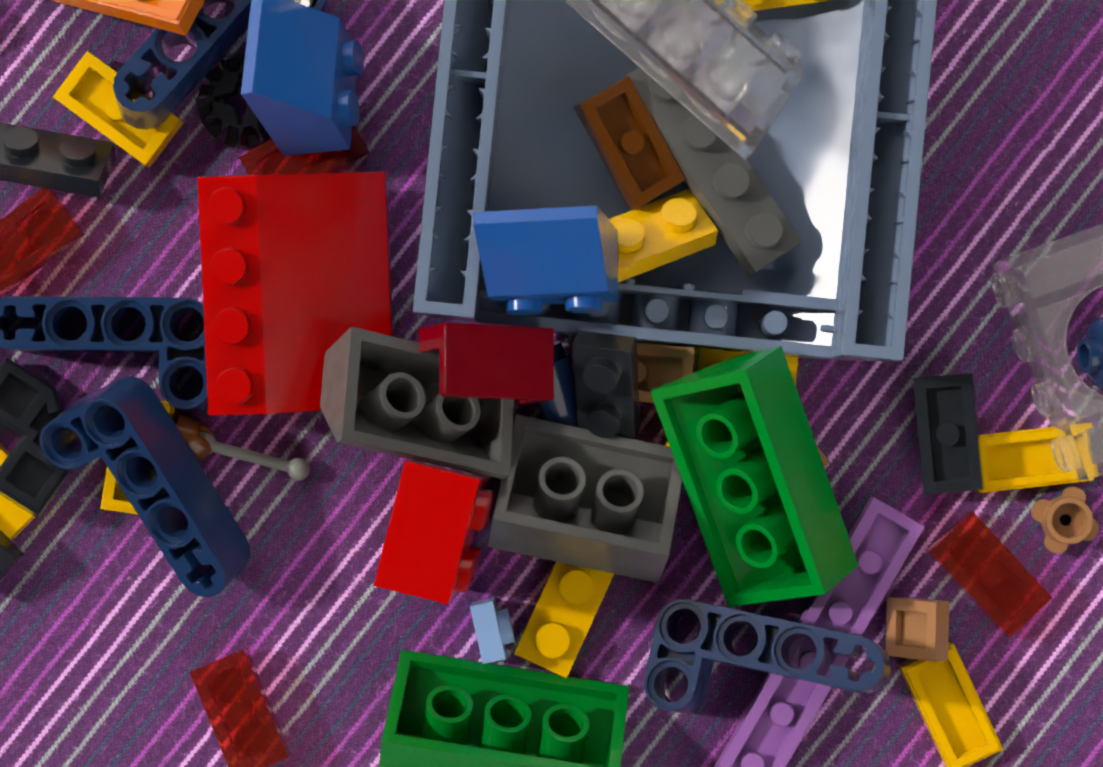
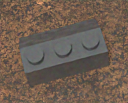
M350 327L325 352L320 408L337 444L504 480L510 476L514 400L442 397L439 392V353H419L418 342Z
M515 415L512 428L510 476L505 480L501 479L488 547L659 583L670 554L682 478L671 448L616 435L610 438H601L592 434L588 429Z

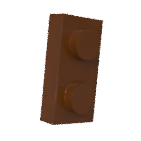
M629 76L573 107L630 210L641 207L686 180Z

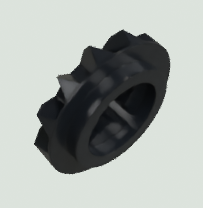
M244 54L227 60H219L217 65L202 79L199 94L196 98L201 123L207 131L218 141L238 148L255 147L271 139L249 106L246 109V115L243 116V125H240V118L236 108L226 104L224 101H219L220 99H227L228 96L237 95L238 86H241V79L243 78Z

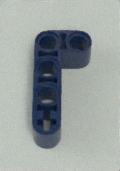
M205 0L186 36L156 28L119 69L114 78L113 90L123 119L137 129L146 130L158 127L166 121L248 28L251 0ZM313 0L316 4L313 9L327 13V0ZM216 2L226 3L233 8V11L228 16L220 19L211 18L204 13L209 5ZM178 44H187L196 50L191 58L181 62L173 61L166 56L168 50ZM153 68H156L159 72L157 77H155ZM152 89L154 98L150 101L142 96L133 101V92L138 91L145 95Z
M9 296L0 298L1 348L21 352L159 353L160 393L166 402L176 408L194 411L208 407L204 329L197 339L189 342L184 341L178 331L179 320L188 311L197 310L204 319L203 302L191 298ZM80 309L86 316V331L80 338L71 341L64 333V320L69 313ZM139 310L145 317V330L136 340L128 341L121 333V321L130 311ZM20 316L35 321H42L43 331L38 329H19L14 333L8 331L7 324L8 321L16 320ZM189 368H196L203 376V389L194 399L186 400L178 392V378L183 371Z
M131 376L120 378L79 399L42 429L40 434L41 449L47 459L59 468L67 470L79 468L102 457L181 583L190 592L206 598L216 596L247 565L251 557L247 538L160 399L145 381Z
M677 599L668 603L660 611L657 618L644 677V690L648 700L657 708L675 713L693 711L704 701L713 662L715 661L851 692L872 693L879 690L887 682L891 673V662L887 652L879 644L862 636L693 600ZM695 613L701 623L700 632L692 642L683 644L676 634V625L683 615ZM743 625H752L758 634L756 648L748 655L738 656L732 647L734 632ZM810 637L816 646V657L808 667L796 669L789 660V648L796 639ZM833 641H836V642H838V643H837V645L835 646V648H834V650H833V649H832V642H833ZM862 649H866V658L875 662V668L873 673L863 672L860 682L856 681V673L854 671L831 664L833 652L840 656L855 659L860 657ZM830 667L831 676L826 677L825 674L827 673ZM681 669L687 677L688 689L680 700L672 702L664 692V682L671 672Z

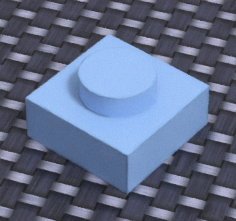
M494 597L472 602L470 610L482 664L506 659L507 651L505 644L515 642L508 608L497 610Z

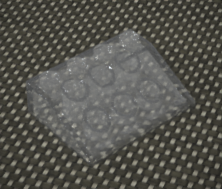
M564 0L745 160L755 151L802 79L804 67L798 62L802 57L799 50L780 33L775 32L770 37L753 22L758 17L756 12L744 0Z

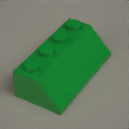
M782 346L735 356L650 390L728 607L825 595L859 566Z
M401 649L381 741L379 767H621L629 686L570 676L565 678L557 674L489 663L482 664V662Z

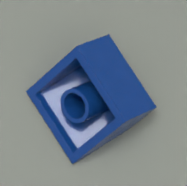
M251 0L241 95L284 156L350 149L352 126L357 125L360 119V107L355 87L356 76L362 75L364 70V57L359 41L352 40L339 17L291 0Z
M597 205L473 212V225L487 296L499 306H506L507 314H541L542 305L566 304V311L590 313L601 311L602 302L619 301L617 229Z

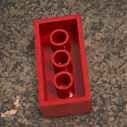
M405 460L373 586L448 605L458 591L466 593L469 585L473 582L481 552L480 547L471 545L474 530L481 531L487 525L495 496V491L485 489L488 477L421 461Z

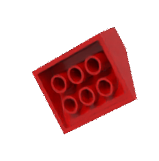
M387 172L197 177L208 415L274 414L321 410L320 400L325 352L350 327L393 336Z

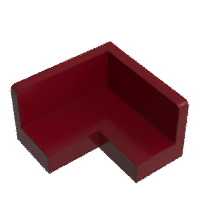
M447 322L419 328V353H439V392L442 397L514 400V406L554 400V328Z

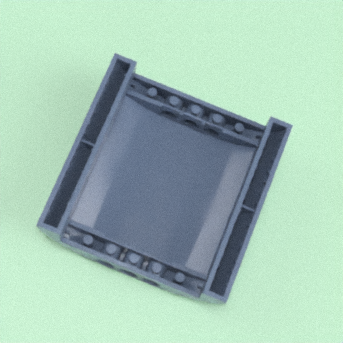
M444 0L413 313L471 324L554 328V334L575 337L578 330L637 337V342L702 347L742 353H753L782 346L786 357L854 361H903L937 0H832L735 14L729 13L727 0ZM673 48L802 243L780 259L748 277L718 232L714 246L619 282V301L602 302L601 311L575 313L566 311V304L542 305L541 314H507L506 306H499L487 296L473 225V212L597 205L605 216L610 219L631 211L573 107L623 79L626 74ZM683 181L644 205L690 188Z

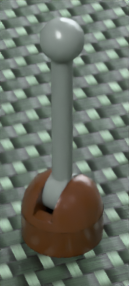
M180 414L176 423V427L198 462L205 460L208 455L214 452L285 471L293 480L297 481L304 480L310 473V465L303 458H294L289 461L218 442L215 440L210 426L198 418Z

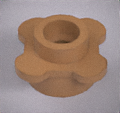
M1067 487L1063 490L1061 496L1050 501L1039 499L1031 508V516L1035 521L1040 522L1045 533L1044 546L1050 552L1063 553L1069 544H1075L1082 540L1091 541L1098 534L1099 524L1093 519L1092 512L1085 503L1086 494L1080 488ZM1064 514L1070 518V522L1066 526L1060 523V517Z

